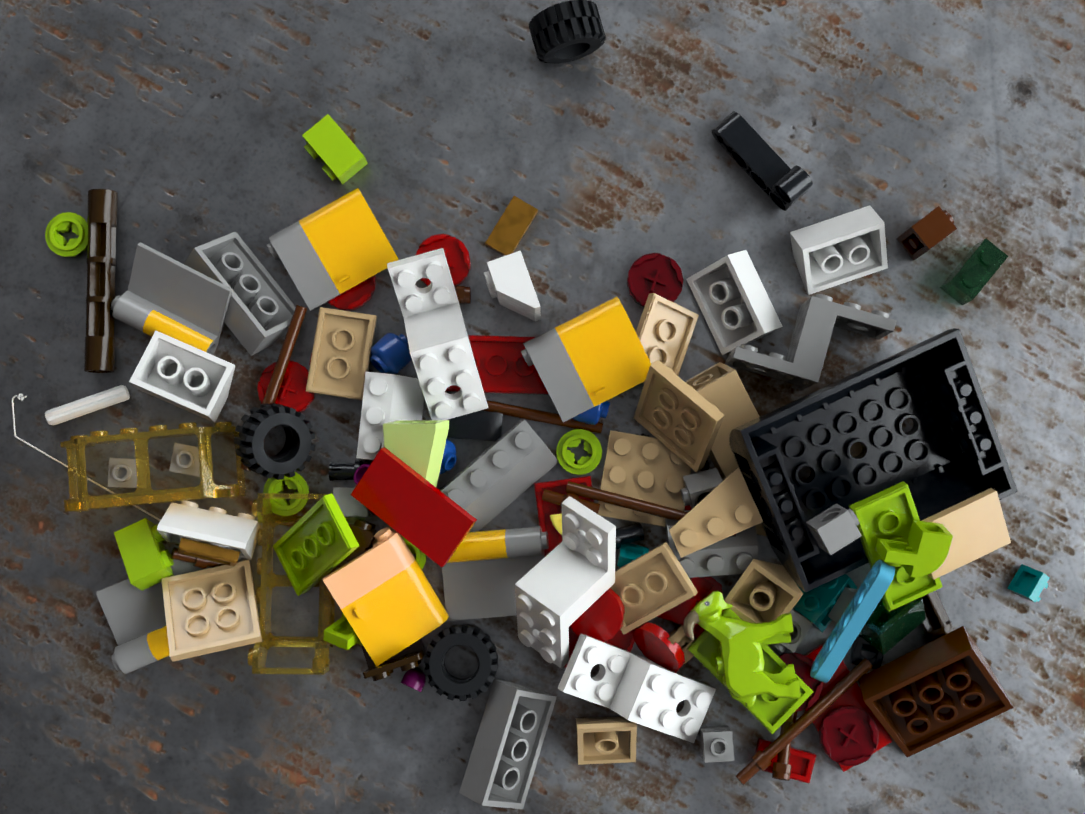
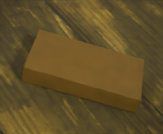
M513 196L486 240L485 245L503 256L514 253L537 215L538 209Z
M182 537L178 548L180 554L233 567L236 566L240 555L239 551Z

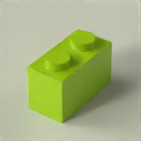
M329 114L302 135L307 143L304 146L305 150L314 160L318 157L325 164L322 170L332 181L337 178L343 185L368 164L365 156Z
M147 518L114 532L130 583L142 591L162 582V578L174 576L171 568L174 565V561L171 559L170 552L164 548L162 542L165 539L157 531L158 524L155 525Z

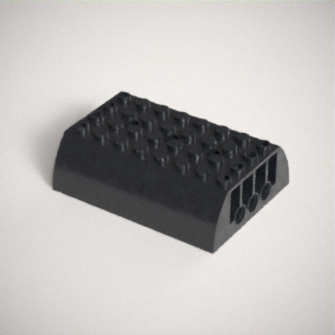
M955 328L946 330L733 429L729 437L730 447L763 520L762 526L771 548L792 579L805 593L869 563L860 537L834 554L829 555L818 546L808 528L807 521L836 503L845 509H849L850 505L904 481L908 484L919 519L922 521L990 488L997 491L999 500L1018 492L960 329ZM912 418V429L904 433L902 423L905 419ZM856 442H861V453L858 456L852 457L850 453L851 446ZM809 466L811 469L810 477L807 480L800 481L798 477L800 469Z

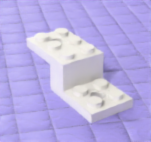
M582 633L578 638L558 686V689L564 693L607 707L629 721L691 743L695 742L716 691L715 688L670 671L647 658ZM599 664L598 674L591 678V669ZM684 700L683 709L677 713L678 703Z

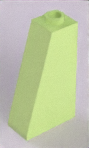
M396 420L384 423V447L437 488L449 430V420Z

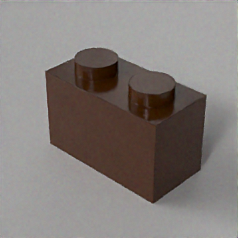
M938 206L900 235L897 240L914 261L957 228L954 225L952 216Z

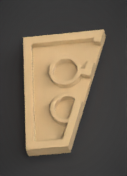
M739 467L669 529V533L681 558L763 522Z

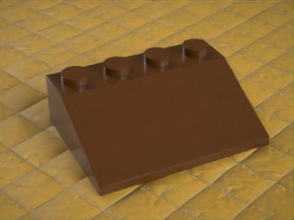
M964 626L863 675L859 679L864 702L906 757H910L1014 708L980 649Z

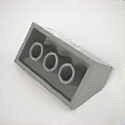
M236 231L195 247L184 265L233 289L224 322L251 356L270 347L287 334L296 306Z
M521 419L439 490L477 519L469 531L476 532L481 530L559 461L525 419Z
M494 679L459 793L481 806L523 809L557 696L517 683Z

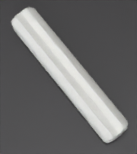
M119 385L47 410L45 418L49 425L54 426L129 400L130 394L126 386Z

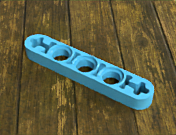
M883 560L875 562L816 656L810 671L812 678L823 683H827L831 679L890 586L895 575V567L886 564Z

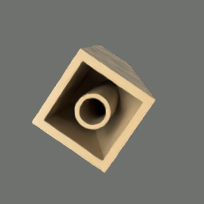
M719 362L685 382L725 415L709 453L711 461L715 468H717L722 480H724L738 467L729 442L731 431L760 416L737 371Z

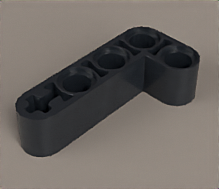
M733 111L712 130L716 141L780 209L786 211L813 185L812 179L805 170L797 165L790 169L737 112Z

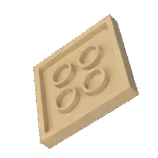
M657 360L649 367L634 419L697 473L706 463L725 415L715 405L702 397L692 386H689L678 377L672 369Z
M610 430L600 489L684 511L685 505L680 489L685 488L683 476L690 475L691 467L657 438ZM598 501L600 504L598 515L665 527V518Z
M249 560L237 562L234 567L222 565L161 579L169 655L172 662L262 642L252 569Z

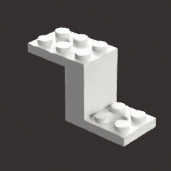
M440 248L387 263L404 317L410 355L431 419L448 420L487 409V400L444 249ZM421 278H427L431 281L430 285L425 288H419L415 284ZM456 385L460 387V390L455 394L445 392L449 386Z
M570 496L562 502V542L515 583L519 640L525 646L532 647L538 651L545 661L554 663L561 669L569 662V626L615 583L616 526Z

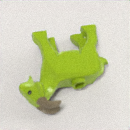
M713 591L688 613L683 623L684 633L688 639H695L693 628L695 624H698L718 640L720 657H715L717 675H722L723 684L733 699L745 702L746 707L754 705L756 695L769 694L776 698L801 699L799 679L795 678L794 664L785 665L778 673L773 674L763 670L762 646L791 642L790 633L793 632L791 613L782 614L773 621L763 623H751L740 619L721 616L722 610L730 609L733 605L724 601L720 591Z

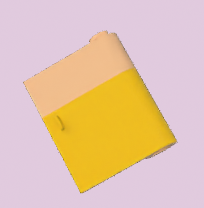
M385 527L374 535L375 539L372 542L373 547L322 579L376 667L440 627L449 617L403 537L394 529H390V527Z

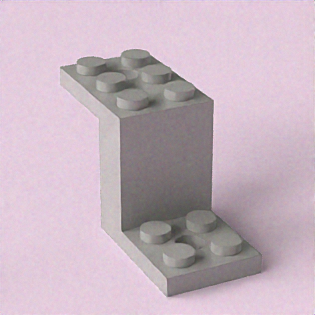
M816 294L815 297L811 296L800 306L786 356L769 352V355L757 353L758 348L741 344V347L736 346L728 353L725 365L808 388L819 382L834 327L881 339L894 332L897 320L890 319L889 314L882 311L872 310L871 313L860 310L861 306L858 304L844 302L842 305L832 302L833 298L830 296Z

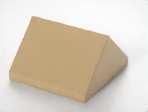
M753 559L724 601L732 604L733 607L731 609L744 621L763 623L773 621L782 614L790 613L803 593L783 565Z
M622 716L576 718L578 765L636 762L637 724L635 722L629 721Z

